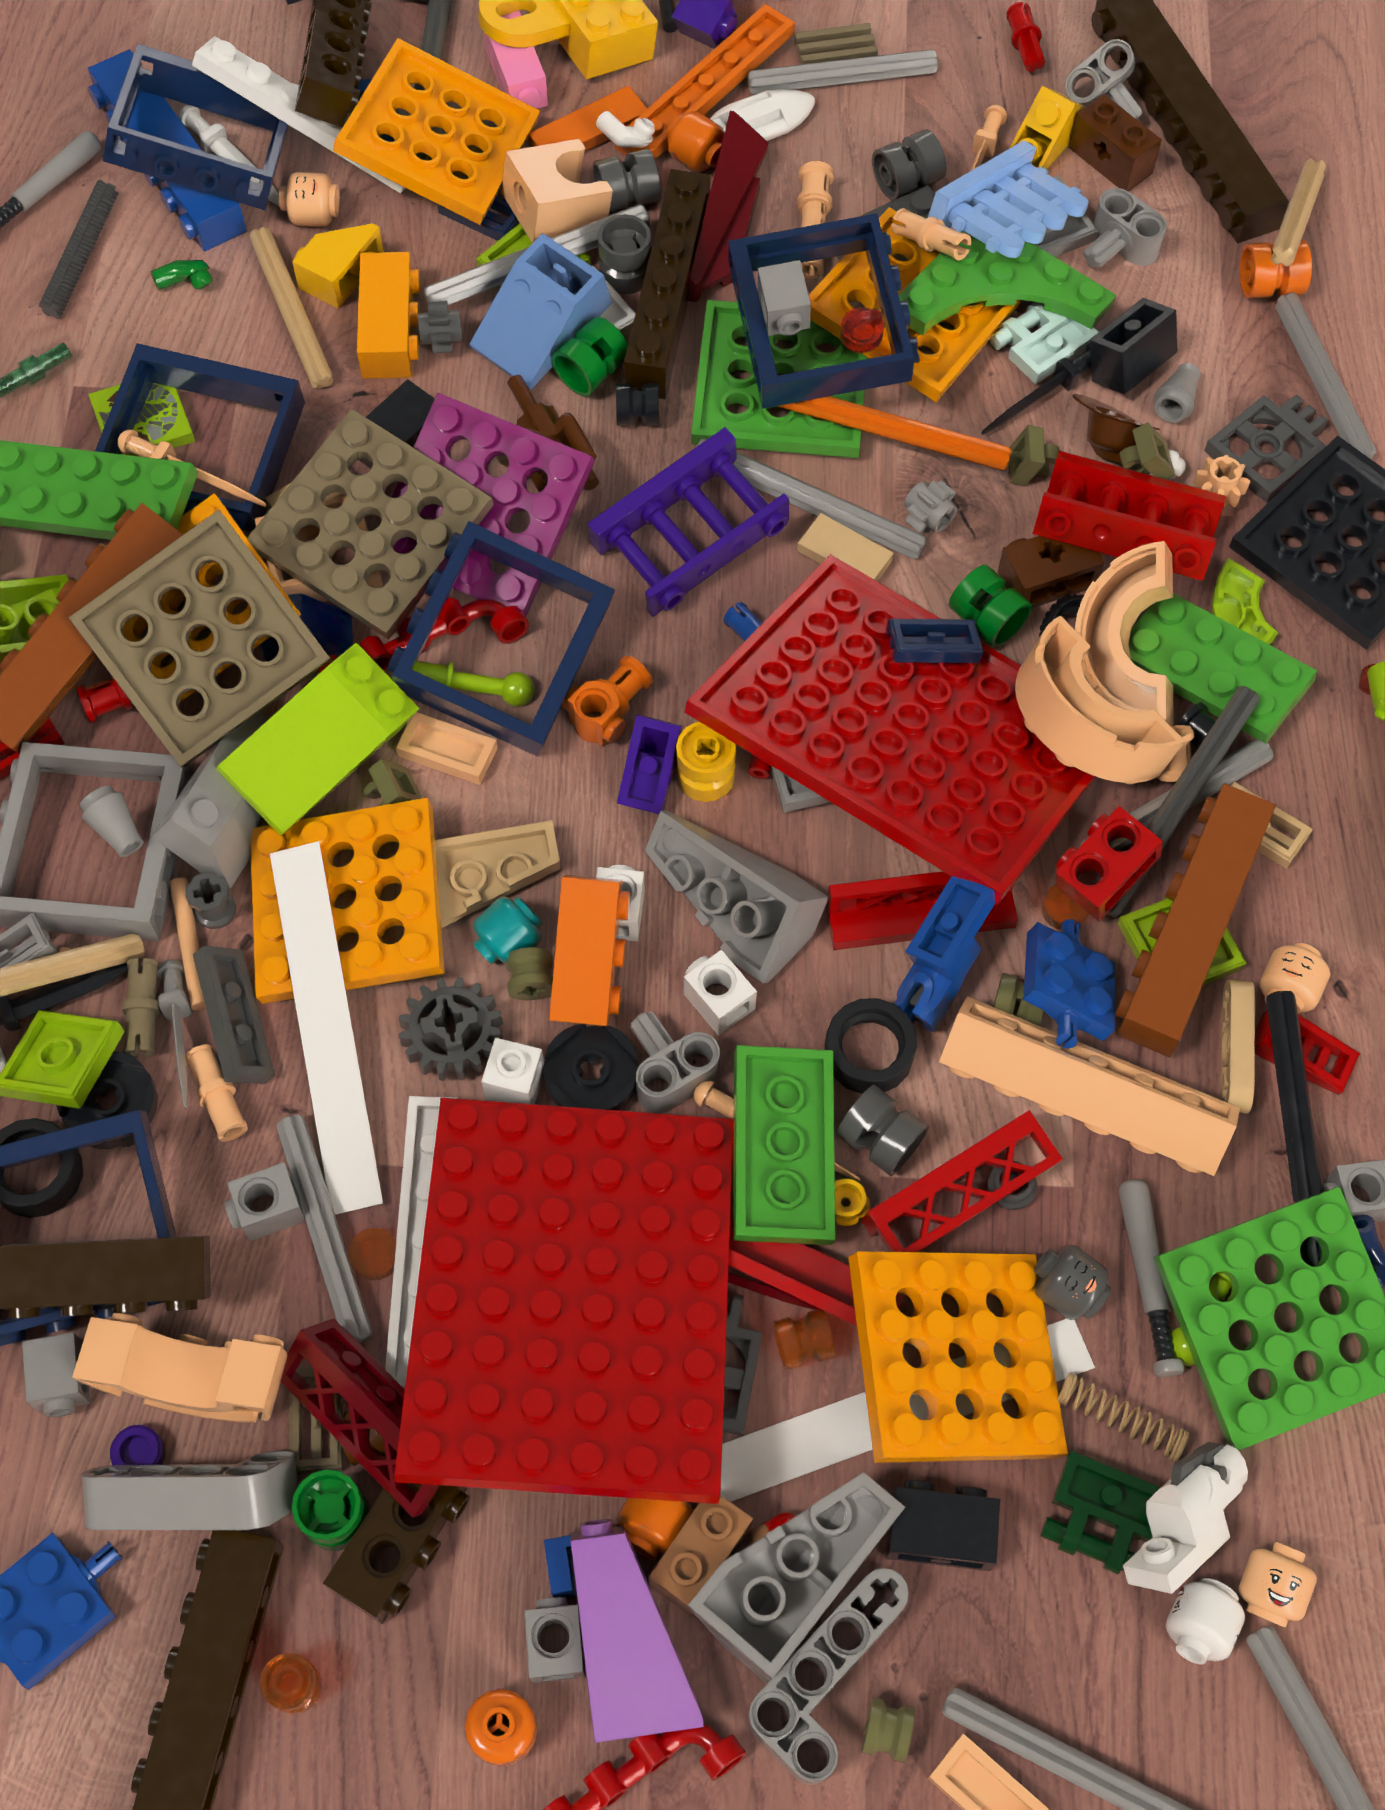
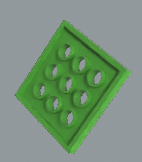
M707 300L691 444L698 445L702 438L708 439L726 427L736 438V448L859 458L861 430L826 420H816L809 415L788 410L789 413L786 416L775 417L768 412L773 407L762 409L748 346H741L734 342L738 337H745L737 302ZM810 320L809 329L801 330L796 334L768 336L777 374H789L867 359L865 355L812 320ZM780 340H789L795 346L791 349H781L775 343ZM828 343L835 346L836 350L825 353L819 351L816 346ZM735 370H745L751 376L746 379H735L730 373ZM865 390L833 395L831 397L863 405ZM739 403L747 407V410L736 414L729 412L726 407Z
M1340 1187L1328 1189L1153 1257L1226 1443L1238 1449V1451L1385 1392V1295ZM1308 1237L1316 1240L1322 1250L1321 1260L1315 1266L1306 1264L1300 1255V1246ZM1262 1255L1271 1257L1277 1266V1275L1269 1284L1261 1282L1255 1274V1263ZM1217 1272L1228 1276L1232 1284L1231 1295L1223 1302L1216 1300L1209 1290L1210 1279ZM1327 1285L1336 1288L1341 1296V1306L1334 1314L1324 1311L1319 1301L1320 1293ZM1281 1303L1289 1304L1296 1313V1324L1289 1332L1280 1330L1274 1320L1275 1310ZM1238 1320L1247 1324L1251 1331V1341L1243 1350L1236 1349L1230 1343L1228 1337L1230 1326ZM1348 1333L1354 1335L1359 1340L1361 1346L1359 1357L1352 1363L1347 1362L1339 1351L1340 1340ZM1302 1351L1311 1354L1316 1363L1315 1373L1307 1381L1300 1379L1294 1370V1360ZM1257 1369L1266 1372L1271 1382L1269 1393L1261 1399L1254 1397L1248 1388L1249 1376Z

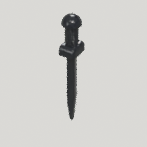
M1090 344L1086 345L1085 352L1072 361L1068 358L1058 361L1052 379L1007 409L984 428L981 434L984 435L1008 422L1059 385H1062L1067 391L1073 389L1078 382L1079 375L1091 368Z
M127 963L64 979L12 1000L8 995L1 996L0 1026L4 1025L8 1031L21 1029L19 1020L36 1014L39 1010L44 1011L100 989L128 971Z

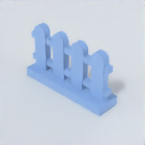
M1023 140L937 190L928 217L933 216L943 220L946 227H951L958 232L965 231L986 244L985 249L991 253L997 251L1006 257L1017 258L1021 255L1025 241L1031 244L1041 243L1046 228L1051 230L1063 229L1068 215L1082 217L1089 202L1085 196L1081 195L1082 191L1075 186L1070 188L1048 175L1049 171L1045 168L1033 166L1031 163L1037 148Z

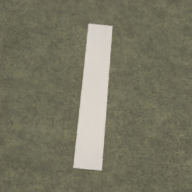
M317 841L270 853L326 1187L336 1215L383 1204L320 843Z
M1064 1319L1047 1326L1056 1382L1066 1379L1070 1372L1076 1375L1095 1368L1075 1320ZM995 1344L994 1355L996 1360L1002 1366L1009 1368L1011 1364L1009 1351L1002 1344ZM966 1355L954 1359L952 1362L964 1368L966 1365ZM865 1392L723 1443L720 1495L732 1502L873 1450ZM958 1393L956 1407L962 1416L974 1413L973 1404L970 1399ZM1003 1393L1001 1402L1012 1399L1013 1397L1007 1393ZM912 1394L909 1401L911 1411L917 1418L926 1420L928 1416L926 1402L919 1395Z

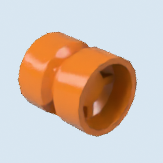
M1301 240L1293 263L1287 267L1282 263L1277 265L1272 263V243L1246 244L1241 253L1239 271L1240 285L1245 298L1271 297L1275 290L1281 296L1289 293L1305 294L1310 286L1312 276V258L1306 240Z

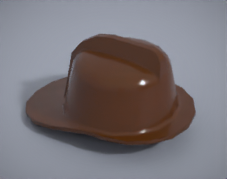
M1073 394L1072 397L1076 401L1089 408L1087 441L1091 444L1096 455L1122 464L1119 453L1127 447L1136 445L1132 430L1143 424L1105 403L1084 395Z

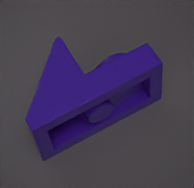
M639 714L636 715L617 804L660 814V811L664 810L673 768L677 764L676 744L682 732V725Z

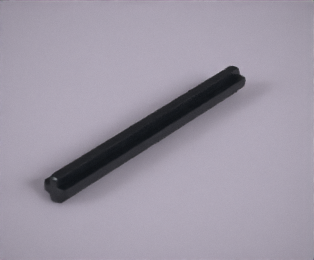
M1276 991L1267 995L1266 1002L1293 1202H1297L1323 1191L1296 997L1292 991ZM1306 1238L1300 1246L1301 1258L1310 1266L1317 1265L1322 1257L1319 1243L1312 1238Z

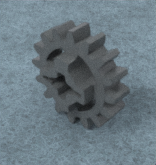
M462 977L456 979L453 987H447L443 978H438L437 990L431 991L424 984L420 986L422 999L418 1001L408 998L406 1004L411 1014L399 1015L401 1028L405 1029L399 1033V1039L402 1046L408 1047L405 1051L408 1061L412 1063L420 1060L419 1068L424 1075L428 1074L433 1067L436 1068L440 1081H445L449 1071H455L459 1080H465V1068L470 1066L476 1072H482L480 1059L482 1057L489 1059L493 1046L491 1043H494L495 1038L503 1039L502 1030L497 1028L503 1024L501 1011H493L496 1007L493 995H488L481 999L483 994L481 985L476 983L467 990L465 989ZM458 1003L469 1006V1008H464ZM448 1016H451L452 1023L456 1026L454 1042L451 1041L450 1034L447 1033L446 1026H448ZM477 1040V1042L471 1048L468 1049L471 1043ZM437 1049L446 1055H441L431 1050Z

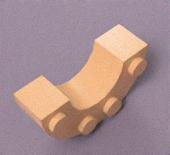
M1162 541L1142 545L1122 554L1110 563L1111 566L1101 574L1096 582L1092 581L1081 601L1077 613L1075 631L1091 646L1081 662V667L1087 681L1101 697L1125 710L1144 712L1154 709L1170 726H1174L1173 684L1166 675L1148 673L1136 666L1131 660L1128 645L1131 627L1140 613L1155 602L1173 598L1172 553L1166 542Z
M1062 616L1057 617L1045 628L1017 673L1015 683L1016 698L1022 715L1025 718L1024 723L1026 727L1035 733L1055 753L1056 758L1062 764L1068 767H1076L1090 775L1126 784L1145 782L1159 777L1185 740L1154 709L1144 712L1125 710L1109 703L1096 693L1085 679L1081 667V662L1091 646Z
M113 1313L111 1320L90 1318L72 1376L75 1380L117 1397L121 1396L122 1391L144 1398L143 1405L206 1419L256 1423L258 1413L263 1412L261 1420L268 1421L271 1418L287 1359V1352L283 1349V1341L266 1335H253L252 1342L232 1339V1342H225L224 1347L208 1346L209 1342L200 1337L180 1334L177 1340L142 1327L143 1321L127 1314Z

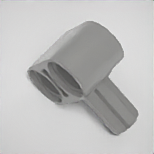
M1114 39L1106 42L1072 70L1067 77L1065 85L1069 98L1085 107L1105 94L1135 119H1138L1143 113L1142 108L1123 84L1132 74L1135 67V56L1131 46L1123 40ZM1119 50L1125 52L1128 60L1122 69L1113 71L1106 67V60L1110 53ZM1083 77L1092 78L1095 81V88L1091 95L1082 98L1074 94L1076 82Z
M1111 188L1104 191L1100 196L1094 220V226L1098 230V239L1089 245L1083 253L1084 258L1087 260V265L1091 268L1102 267L1117 253L1135 265L1146 266L1154 263L1159 256L1166 232L1167 223L1164 217L1124 189Z
M653 1012L642 1013L633 1020L630 1025L631 1030L650 1056L639 1065L636 1072L637 1099L646 1111L658 1114L668 1112L692 1098L695 1088L704 1081L715 1082L717 1080L720 1067V1047L711 1035L704 1032H693L674 1042ZM693 1055H704L710 1062L703 1067H694L686 1060ZM653 1079H663L670 1086L664 1091L653 1092L646 1087V1084Z

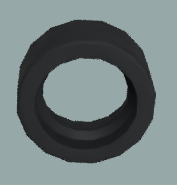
M879 998L858 999L844 1005L832 1017L824 1045L825 1050H833V1077L846 1089L861 1094L872 1085H876L884 1092L896 1088L908 1076L917 1050L916 1030L908 1015L895 1004ZM859 1023H876L885 1026L898 1040L899 1051L896 1060L889 1067L882 1070L867 1071L854 1066L846 1059L843 1053L842 1041L845 1033L852 1026Z
M38 1118L17 1120L0 1129V1146L62 1129L53 1122ZM75 1150L60 1154L61 1167L56 1178L49 1186L33 1194L23 1195L14 1192L8 1187L4 1179L5 1169L0 1170V1205L12 1214L28 1218L46 1216L64 1207L76 1194L83 1177L82 1157L79 1151Z

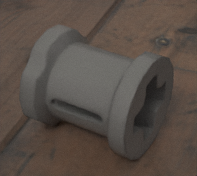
M203 872L192 878L191 883L186 887V898L190 906L194 908V915L198 923L209 929H220L228 925L235 916L236 904L229 894V888L225 879L213 872Z

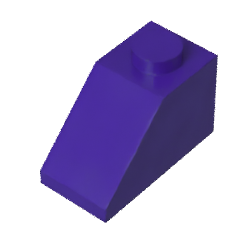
M680 0L671 16L680 33L713 49L735 31L737 24V14L733 0Z

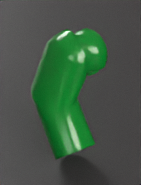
M176 260L150 271L158 290L189 278L193 288L197 290L210 285L213 281V277L208 271L210 267L203 260Z

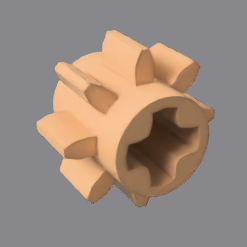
M1225 455L1215 460L1209 457L1206 458L1203 469L1197 470L1193 485L1201 487L1203 490L1225 495L1224 507L1229 504L1232 507H1236L1240 496L1246 494L1250 480L1241 477L1245 465L1239 464L1238 461L1229 457V455Z

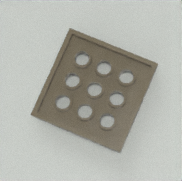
M351 409L247 539L261 557L389 640L425 594L435 570L437 569L442 572L446 567L449 558L445 557L444 553L453 533L457 532L462 535L468 521L479 525L494 505L492 497ZM358 460H369L373 463L371 470L364 475H355L350 472L351 466ZM394 482H403L408 485L405 494L397 498L387 496L385 490L388 485ZM340 492L347 496L344 504L338 508L324 506L325 498L332 493ZM437 504L443 508L442 514L437 519L425 520L420 517L421 510L427 505ZM367 515H377L382 519L381 524L372 531L361 530L358 527L359 522ZM313 525L320 529L319 535L312 541L303 542L297 539L298 532L305 526ZM410 537L417 541L415 549L410 553L400 554L393 550L395 543L401 538ZM350 548L355 551L354 558L347 564L338 565L332 562L334 553L339 549ZM376 571H385L391 575L389 582L380 588L369 586L367 584L368 577Z
M220 510L214 512L69 617L182 768L331 661L319 642ZM217 563L222 567L223 579L217 586L205 587L200 584L198 573L203 565ZM176 589L182 591L186 597V604L183 610L177 614L165 613L161 607L162 596L169 590ZM234 600H245L250 604L251 615L243 624H232L226 618L227 606ZM135 616L143 617L148 623L147 635L137 642L127 640L123 631L126 621ZM201 626L208 627L214 636L212 646L202 652L192 650L189 645L191 631ZM265 636L276 639L279 645L277 656L268 662L257 660L253 652L256 641ZM163 653L171 654L176 661L175 672L166 679L156 678L151 670L153 659ZM224 664H236L241 670V681L234 688H221L216 680L218 669ZM191 690L200 692L204 699V706L201 712L195 716L184 715L179 708L181 696Z

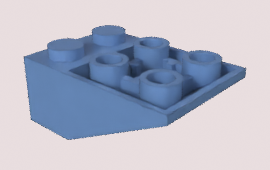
M542 233L515 261L469 344L470 348L509 376L521 375L531 390L553 367L552 355L569 339L575 338L577 331L590 319L597 316L600 317L612 304L604 274Z

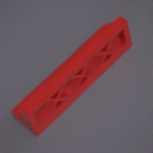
M941 871L829 885V900L826 904V912L833 951L912 941L951 876ZM1013 886L998 905L994 904L978 932L1016 928L1018 916L1012 893Z
M1028 1110L869 1210L861 1222L871 1237L879 1234L890 1252H920L1060 1163L1063 1158L1031 1111ZM1032 1137L1046 1158L1033 1167L1012 1162L1015 1146ZM1006 1153L1005 1160L998 1159V1157ZM985 1165L1003 1169L1000 1188L994 1192L972 1188L975 1172ZM1011 1171L1022 1173L1009 1182ZM966 1178L965 1186L957 1184ZM946 1190L963 1194L960 1213L953 1218L931 1213L934 1198ZM970 1196L981 1198L980 1201L968 1208ZM926 1203L924 1211L916 1210ZM905 1216L922 1220L919 1239L903 1249L889 1226ZM929 1222L942 1224L928 1233Z
M731 1210L729 1266L857 1326L850 1267L804 1244L733 1241V1211ZM897 1293L896 1305L899 1311L907 1296L903 1293Z

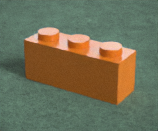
M565 875L562 877L549 1021L607 1026L611 1020V1014L619 1015L622 987L614 986L615 967L623 968L626 951V939L618 938L619 920H628L630 907V892L622 891L623 880Z

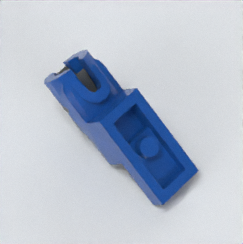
M951 876L906 949V954L914 964L900 985L894 1004L908 1015L913 1024L916 1020L924 1024L923 1026L926 1030L934 1032L947 1011L951 1008L956 995L963 985V981L982 952L980 945L974 937L995 904L993 889Z

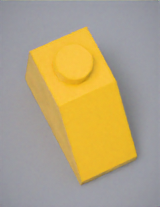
M371 223L315 234L305 247H301L297 251L292 261L298 289L339 309L359 285L360 253L384 252L380 227Z

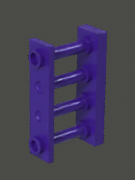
M726 427L587 523L590 543L597 552L602 555L611 548H618L651 587L645 591L647 611L652 617L663 609L668 611L676 607L688 591L764 537L777 535L784 529L789 520V498L784 493L768 504L734 465V462L737 460L736 438ZM713 476H721L754 515L734 528L701 491L700 486ZM679 500H687L720 538L702 552H699L665 513L666 509ZM645 524H653L685 562V564L666 577L631 538L632 533Z

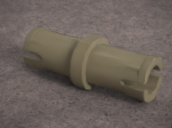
M134 958L127 961L128 988L126 1000L122 1001V1011L126 1015L124 1053L132 1057H139L140 1051H144L143 1056L150 1057L154 1056L156 1048H154L155 1016L160 1014L159 1002L156 1000L158 961L143 958L142 966L139 965V959Z

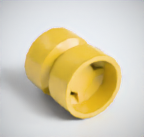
M695 722L687 726L679 735L676 744L678 785L683 793L693 800L701 802L716 801L725 796L733 786L736 745L701 722Z

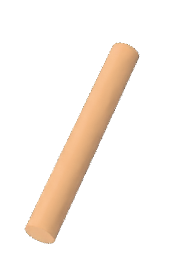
M182 877L174 878L169 882L190 1006L192 1010H204L206 1005L193 954L200 949L193 908L186 898L188 880Z

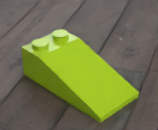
M355 643L320 672L223 760L216 770L282 836L398 734L420 708Z

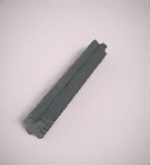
M101 179L96 182L38 305L47 316L52 315L56 319L61 318L60 315L63 314L62 311L65 310L64 307L67 306L66 303L69 302L68 299H70L76 287L75 284H77V280H79V276L82 274L80 272L83 271L82 268L85 267L84 264L87 263L88 257L94 248L93 245L96 244L95 241H97L103 229L102 226H104V222H106L110 214L109 211H111V207H113L117 199L116 196L119 194L114 190L116 186L110 183L106 184Z

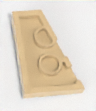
M553 821L435 840L441 928L495 902L500 897L507 896L561 869Z

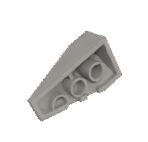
M261 712L231 734L223 737L210 749L151 836L199 872H213L217 876L224 878L229 890L251 858L250 843L254 828L259 827L261 815L216 768L269 720Z
M667 810L660 811L645 852L675 891H682L697 910L695 917L702 926H709L722 942L719 948L734 964L763 984L769 983L812 938L829 900V896L794 873Z
M863 1472L782 1526H778L760 1540L722 1562L687 1607L725 1649L767 1684L791 1656L904 1510L905 1506Z

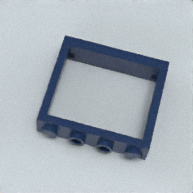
M137 44L107 128L103 161L265 211L288 124L192 66V60ZM141 60L153 63V71L142 68L143 63ZM141 90L273 131L263 170L129 129L128 126ZM124 138L128 139L127 143L123 142ZM251 177L260 179L259 183L252 182Z
M877 213L728 241L730 274L762 409L912 381L914 363H919L920 361L917 352L918 342L916 337L909 338L907 327L910 326L909 307L906 300L900 301L897 292L901 290L899 269L897 265H890L888 255L892 253L890 235L882 232ZM866 251L892 354L777 376L753 272L765 266L798 260L803 263Z
M137 343L95 451L122 454L118 447V437L123 431L134 429L153 383L277 411V416L249 490L251 495L266 503L265 497L274 491L305 405L299 381ZM191 491L183 515L211 495ZM218 497L242 531L252 532L256 527L255 518L265 516L267 506L264 507L249 501L241 503Z
M468 521L462 535L457 532L453 533L444 553V556L449 558V561L443 572L436 569L425 592L426 595L431 596L425 610L416 608L406 630L412 636L405 649L399 646L396 648L387 670L393 673L392 681L408 697L538 757L562 707V702L569 692L605 616L615 589ZM472 549L588 603L586 611L531 725L413 670Z
M136 1110L0 1146V1170L133 1135L157 1237H177L147 1111ZM166 1301L147 1302V1305L152 1306ZM114 1304L93 1305V1311H96L97 1318H108L114 1313ZM61 1306L40 1309V1317L1 1319L0 1315V1346L26 1340L25 1329L45 1324L48 1334L77 1326L76 1316H61Z

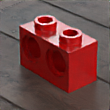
M1120 806L1110 816L1104 813L1098 817L1087 832L1089 838L1078 849L1074 846L1069 848L1056 864V869H1058L1055 872L1057 888L1098 922L1107 915L1162 857V840ZM1117 838L1129 839L1134 844L1129 850L1123 852L1115 851L1109 846ZM1085 871H1095L1102 876V879L1094 885L1082 884L1077 878Z

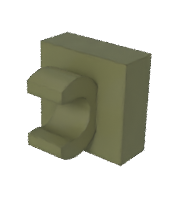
M1148 422L1133 429L1136 445L1127 447L1119 453L1123 468L1127 469L1130 467L1131 470L1144 474L1150 472L1153 476L1166 480L1175 476L1166 440Z
M1028 424L1009 447L1011 449L1009 460L1010 483L1025 487L1035 475L1041 477L1049 475V463L1055 464L1059 447L1053 444H1044V428Z
M380 759L368 769L374 781L366 785L363 793L365 796L373 799L381 795L382 801L378 806L422 799L408 768Z

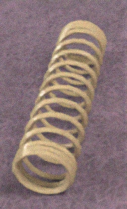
M1072 1372L1068 1374L1057 1400L1060 1404L1066 1406L1074 1390L1079 1385L1073 1405V1411H1076L1091 1389L1084 1416L1087 1417L1103 1394L1095 1421L1097 1423L1101 1420L1114 1400L1107 1429L1111 1428L1117 1416L1126 1405L1118 1433L1122 1434L1137 1411L1129 1437L1130 1440L1134 1439L1140 1427L1148 1418L1141 1441V1446H1144L1156 1426L1160 1423L1152 1448L1153 1452H1155L1168 1431L1172 1428L1164 1457L1166 1458L1169 1455V1460H1173V1462L1178 1461L1189 1439V1431L1180 1428L1175 1434V1425L1173 1423L1168 1425L1162 1433L1164 1426L1163 1418L1157 1419L1150 1428L1152 1413H1146L1139 1422L1140 1406L1135 1407L1127 1417L1129 1401H1124L1116 1411L1117 1395H1113L1104 1406L1107 1396L1106 1389L1101 1390L1093 1400L1095 1393L1094 1383L1090 1384L1081 1396L1084 1385L1083 1377L1077 1380V1374L1074 1375Z

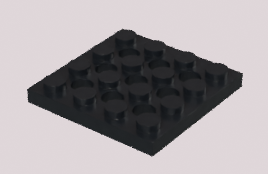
M1337 435L1232 537L1229 548L1367 650L1385 632V571L1380 569L1376 561L1385 560V521L1376 520L1368 513V510L1374 509L1385 513V469ZM1346 485L1354 494L1350 496L1341 495L1333 486ZM1319 510L1327 516L1328 520L1316 521L1308 515L1307 511ZM1353 535L1361 541L1362 546H1350L1343 541L1341 536ZM1281 537H1296L1302 546L1289 547L1283 543ZM1327 561L1335 567L1336 572H1322L1317 568L1315 562ZM1363 587L1370 593L1371 598L1360 599L1352 594L1350 588Z

